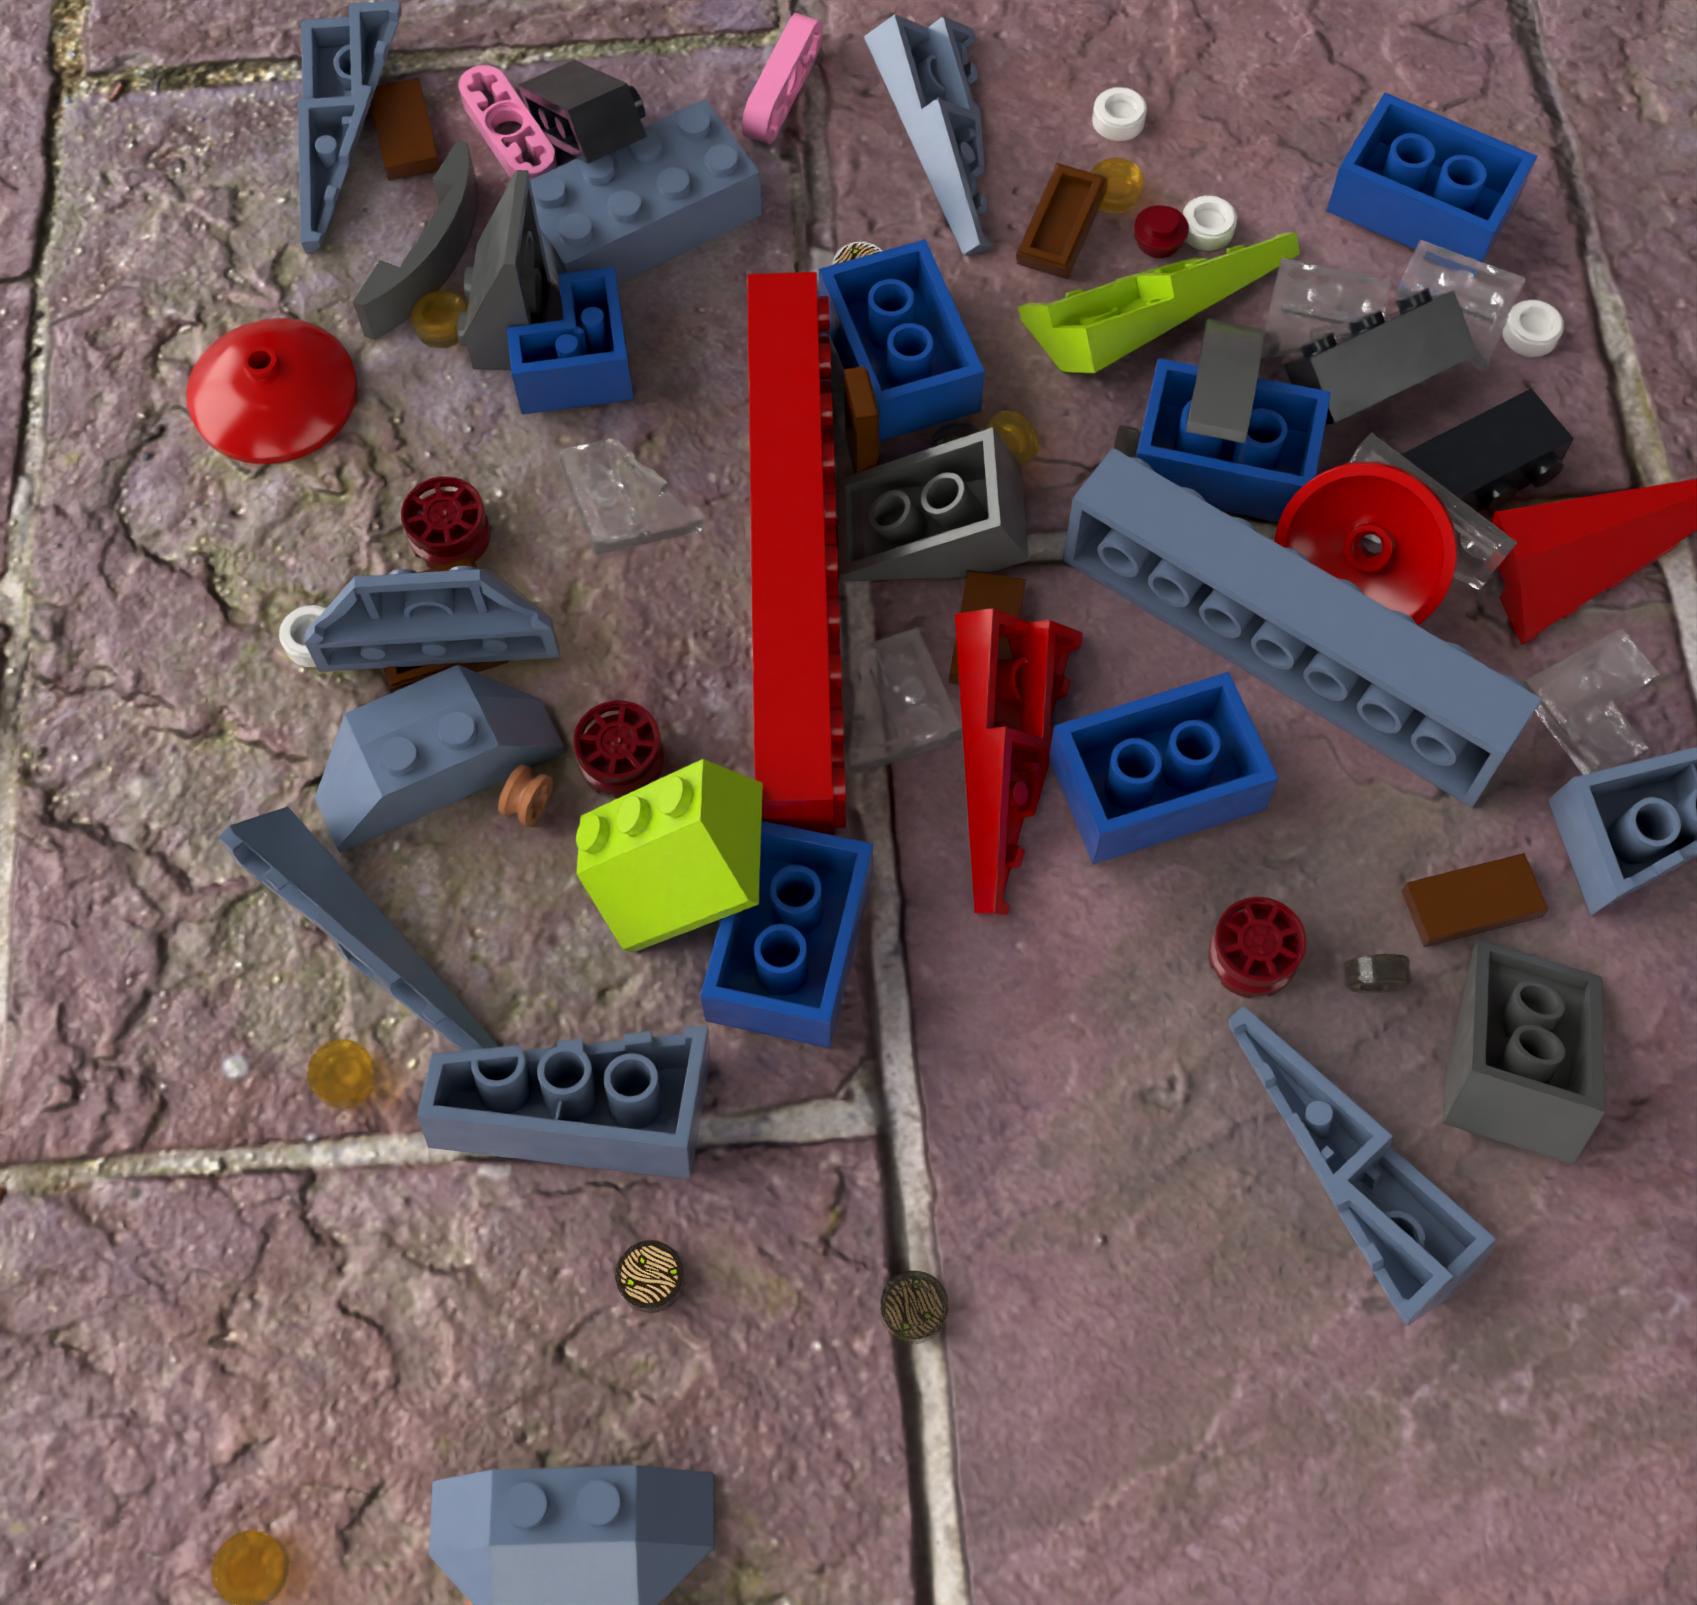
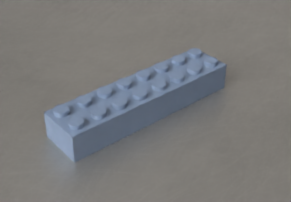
M1112 448L1073 497L1062 561L1473 808L1542 701L1541 697L1530 692L1518 679L1509 675H1501L1474 659L1460 645L1441 640L1419 627L1407 614L1388 609L1364 595L1361 589L1354 583L1335 578L1311 564L1307 557L1299 551L1282 547L1258 533L1255 527L1246 520L1229 516L1207 503L1193 489L1180 487L1159 475L1148 463L1139 458H1130L1117 449Z

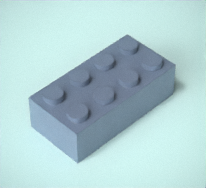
M706 99L643 127L647 137L588 164L578 158L530 180L548 270L558 285V274L615 267L617 285L762 216L760 171Z

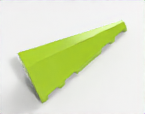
M1297 232L1281 233L1274 238L1248 247L1244 245L1230 247L1226 249L1225 255L1210 260L1194 257L1117 278L1114 282L1087 291L1077 289L1066 292L1064 299L1052 303H1026L1018 306L1020 319L1061 372L1096 373L1300 255Z

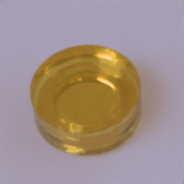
M1109 158L1095 165L1091 173L1108 178V189L1100 209L1111 213H1121L1131 210L1139 203L1142 196L1144 176L1141 169L1135 163L1123 158Z
M446 291L432 292L419 299L412 310V321L418 338L424 344L434 348H448L458 344V316L460 312H467L465 302L456 294Z
M1003 410L998 412L981 430L993 427L1019 461L1021 468L1038 453L1039 438L1036 430L1024 416L1015 411Z
M335 1040L323 1045L314 1053L308 1064L307 1080L312 1091L324 1104L332 1108L346 1109L362 1103L372 1093L377 1081V1068L373 1059L362 1045L351 1040Z
M249 1530L237 1533L226 1540L215 1555L212 1565L214 1587L218 1594L231 1604L265 1605L280 1594L288 1580L290 1571L288 1553L278 1539L264 1532Z

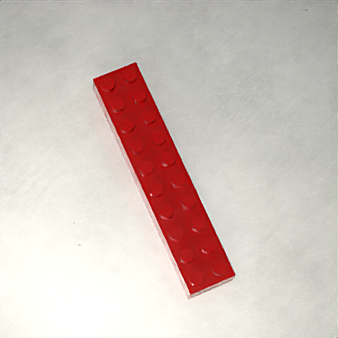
M816 272L747 274L754 780L763 783L762 821L834 835V828H846V789L829 296H817Z

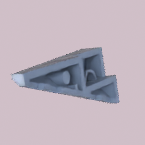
M399 0L349 3V17L301 20L303 99H298L300 240L306 254H312L318 250L325 238L402 14Z
M894 14L864 36L865 41L963 255L969 256L983 253L991 248L990 240L983 235L980 225V216L988 210L987 197L981 193L978 194L977 177L985 171L981 110L980 106L973 102L970 87L978 79L977 66L972 62L969 63L968 48L975 42L974 31L972 28L944 16L929 27H925Z
M288 806L232 824L218 837L238 865L324 931L343 959L460 1051L500 1047Z
M1245 1006L1241 1007L1229 1018L1228 1026L1397 1314L1407 1326L1442 1304L1489 1257L1496 1238L1391 1147L1393 1139L1391 1133Z

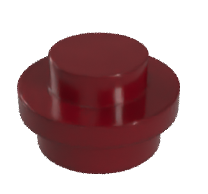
M1155 205L1142 210L1136 217L1133 228L1134 238L1140 250L1153 258H1167L1175 254L1186 242L1189 231L1188 221L1185 216L1177 209L1165 205Z

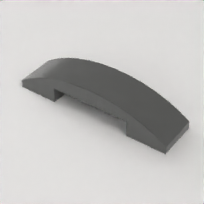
M457 140L433 177L439 207L401 266L398 267L380 260L354 299L353 304L365 337L375 340L392 331L417 313L445 284L464 254L473 231L478 207L477 179L467 142Z
M1207 318L1186 432L1245 443L1256 391L1264 329Z

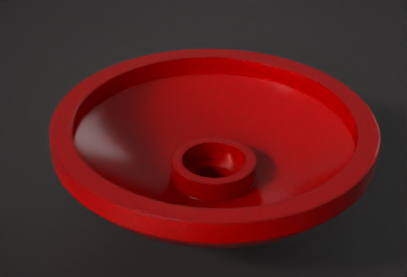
M263 319L244 324L227 332L202 353L195 363L188 380L186 390L187 408L200 436L219 453L246 463H282L314 452L338 434L349 419L356 402L358 390L357 376L345 347L325 329L297 319Z
M1379 462L1346 463L1315 476L1292 497L1285 507L1278 522L1274 542L1284 548H1292L1307 557L1311 564L1335 578L1354 583L1361 589L1364 595L1388 609L1407 614L1417 625L1423 623L1445 598L1453 582L1458 560V543L1454 524L1447 508L1438 495L1425 482L1410 472ZM1372 534L1379 537L1382 542V551L1378 553L1368 551L1363 543L1364 536Z

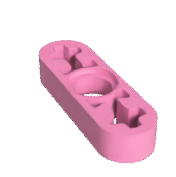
M794 13L791 16L747 101L742 120V134L744 137L771 144L775 140L817 58L823 35V23L821 20Z
M489 65L475 66L464 72L459 80V90L464 110L510 179H512L516 170H528L531 180L557 168L554 147L505 75L496 67ZM485 90L487 94L493 95L495 103L489 106L488 100L481 91ZM506 121H515L522 125L517 132L509 135L499 134L494 131L499 124ZM528 150L529 157L538 166L532 167L529 162H523L522 152Z

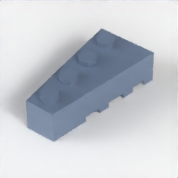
M1697 747L1573 777L1548 799L1590 916L1697 857Z
M708 1025L685 1027L684 1034L652 1037L651 1031L624 1034V1040L584 1044L583 1038L557 1041V1047L522 1050L520 1045L432 1054L417 1112V1118L428 1148L691 1179L711 1060Z

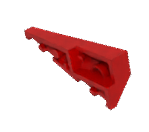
M1697 479L1496 511L1483 538L1506 585L1499 598L1520 644L1533 641L1541 631L1561 618L1566 619L1570 617L1584 603L1604 590L1610 591L1676 548L1681 540L1697 531Z
M991 608L955 614L974 913L1000 916L1008 915L1010 905L1003 900L1010 869L1021 866L1025 850L1017 845L1024 818L1035 816L1049 765L1048 757L1053 735L1051 719L1057 699L1068 695L1071 681L1066 676H1063L1069 653L1080 649L1083 632L1052 620L1028 622ZM999 636L1007 637L1013 658L998 660Z

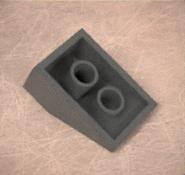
M528 170L515 171L477 243L474 267L467 266L465 269L464 292L469 303L467 312L459 313L457 334L459 345L467 346L473 369L511 370L506 327L546 322L551 279Z
M993 427L835 480L839 576L844 582L962 578L967 576V570L990 573L1029 561L1021 464Z
M1477 938L1472 949L1446 1073L1443 1124L1574 1165L1606 1112L1602 977Z

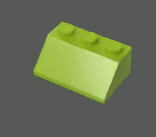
M701 759L580 816V825L576 834V844L578 847L576 874L623 950L631 953L637 952L759 904L762 782Z

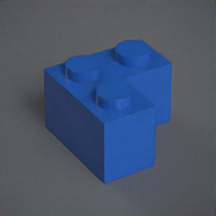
M615 267L558 274L564 320L506 327L512 378L522 415L634 400Z

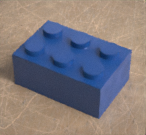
M1384 92L1339 167L1326 211L1477 276L1520 199L1537 155Z
M926 239L819 269V296H829L830 337L844 369L865 366V369L869 371L879 410V441L981 412L985 371Z
M1158 358L1136 458L1148 463L1156 473L1176 485L1193 489L1207 503L1221 511L1279 522L1285 507L1292 497L1316 476L1331 392L1258 378L1245 443L1186 432L1198 366Z
M1229 672L1054 725L1048 757L1093 865L1266 810L1279 779Z
M761 821L759 904L720 920L700 994L706 1022L831 1048L873 875V843Z

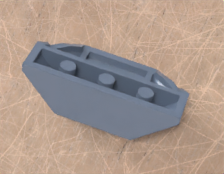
M456 566L449 571L416 572L409 569H399L384 575L355 576L305 632V645L319 672L560 657V647L552 618L491 568L478 569L472 566Z
M457 664L344 713L315 800L336 848L341 853L504 781L521 764L533 768L565 754L566 751L541 699Z
M639 1465L496 1469L432 1482L429 1556L473 1605H659L694 1567L715 1548V1474L712 1472Z

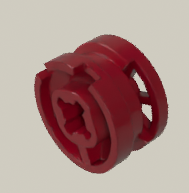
M442 476L431 478L414 487L402 504L401 521L414 555L425 561L428 567L435 568L473 556L476 562L486 551L491 536L490 526L481 496L470 483L456 477ZM452 486L458 488L456 492L441 491V487ZM435 488V493L424 499L419 498L424 492Z
M608 701L590 709L578 722L573 738L574 750L582 777L595 792L600 793L602 791L613 794L618 799L659 778L664 765V753L659 727L654 717L644 707L630 701ZM619 710V714L609 715L604 718L600 716L608 711ZM595 720L596 722L583 734L586 727Z
M1249 897L1239 900L1229 906L1219 919L1209 944L1208 959L1211 969L1214 968L1217 975L1221 978V984L1234 994L1246 998H1252L1253 995H1275L1290 983L1306 951V933L1298 916L1289 907L1277 900L1267 897Z

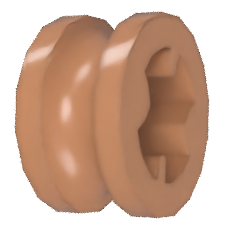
M524 764L517 766L510 774L501 792L498 805L499 813L508 818L517 814L519 815L520 824L527 827L533 826L542 816L550 800L553 790V778L544 773L535 777L531 767Z

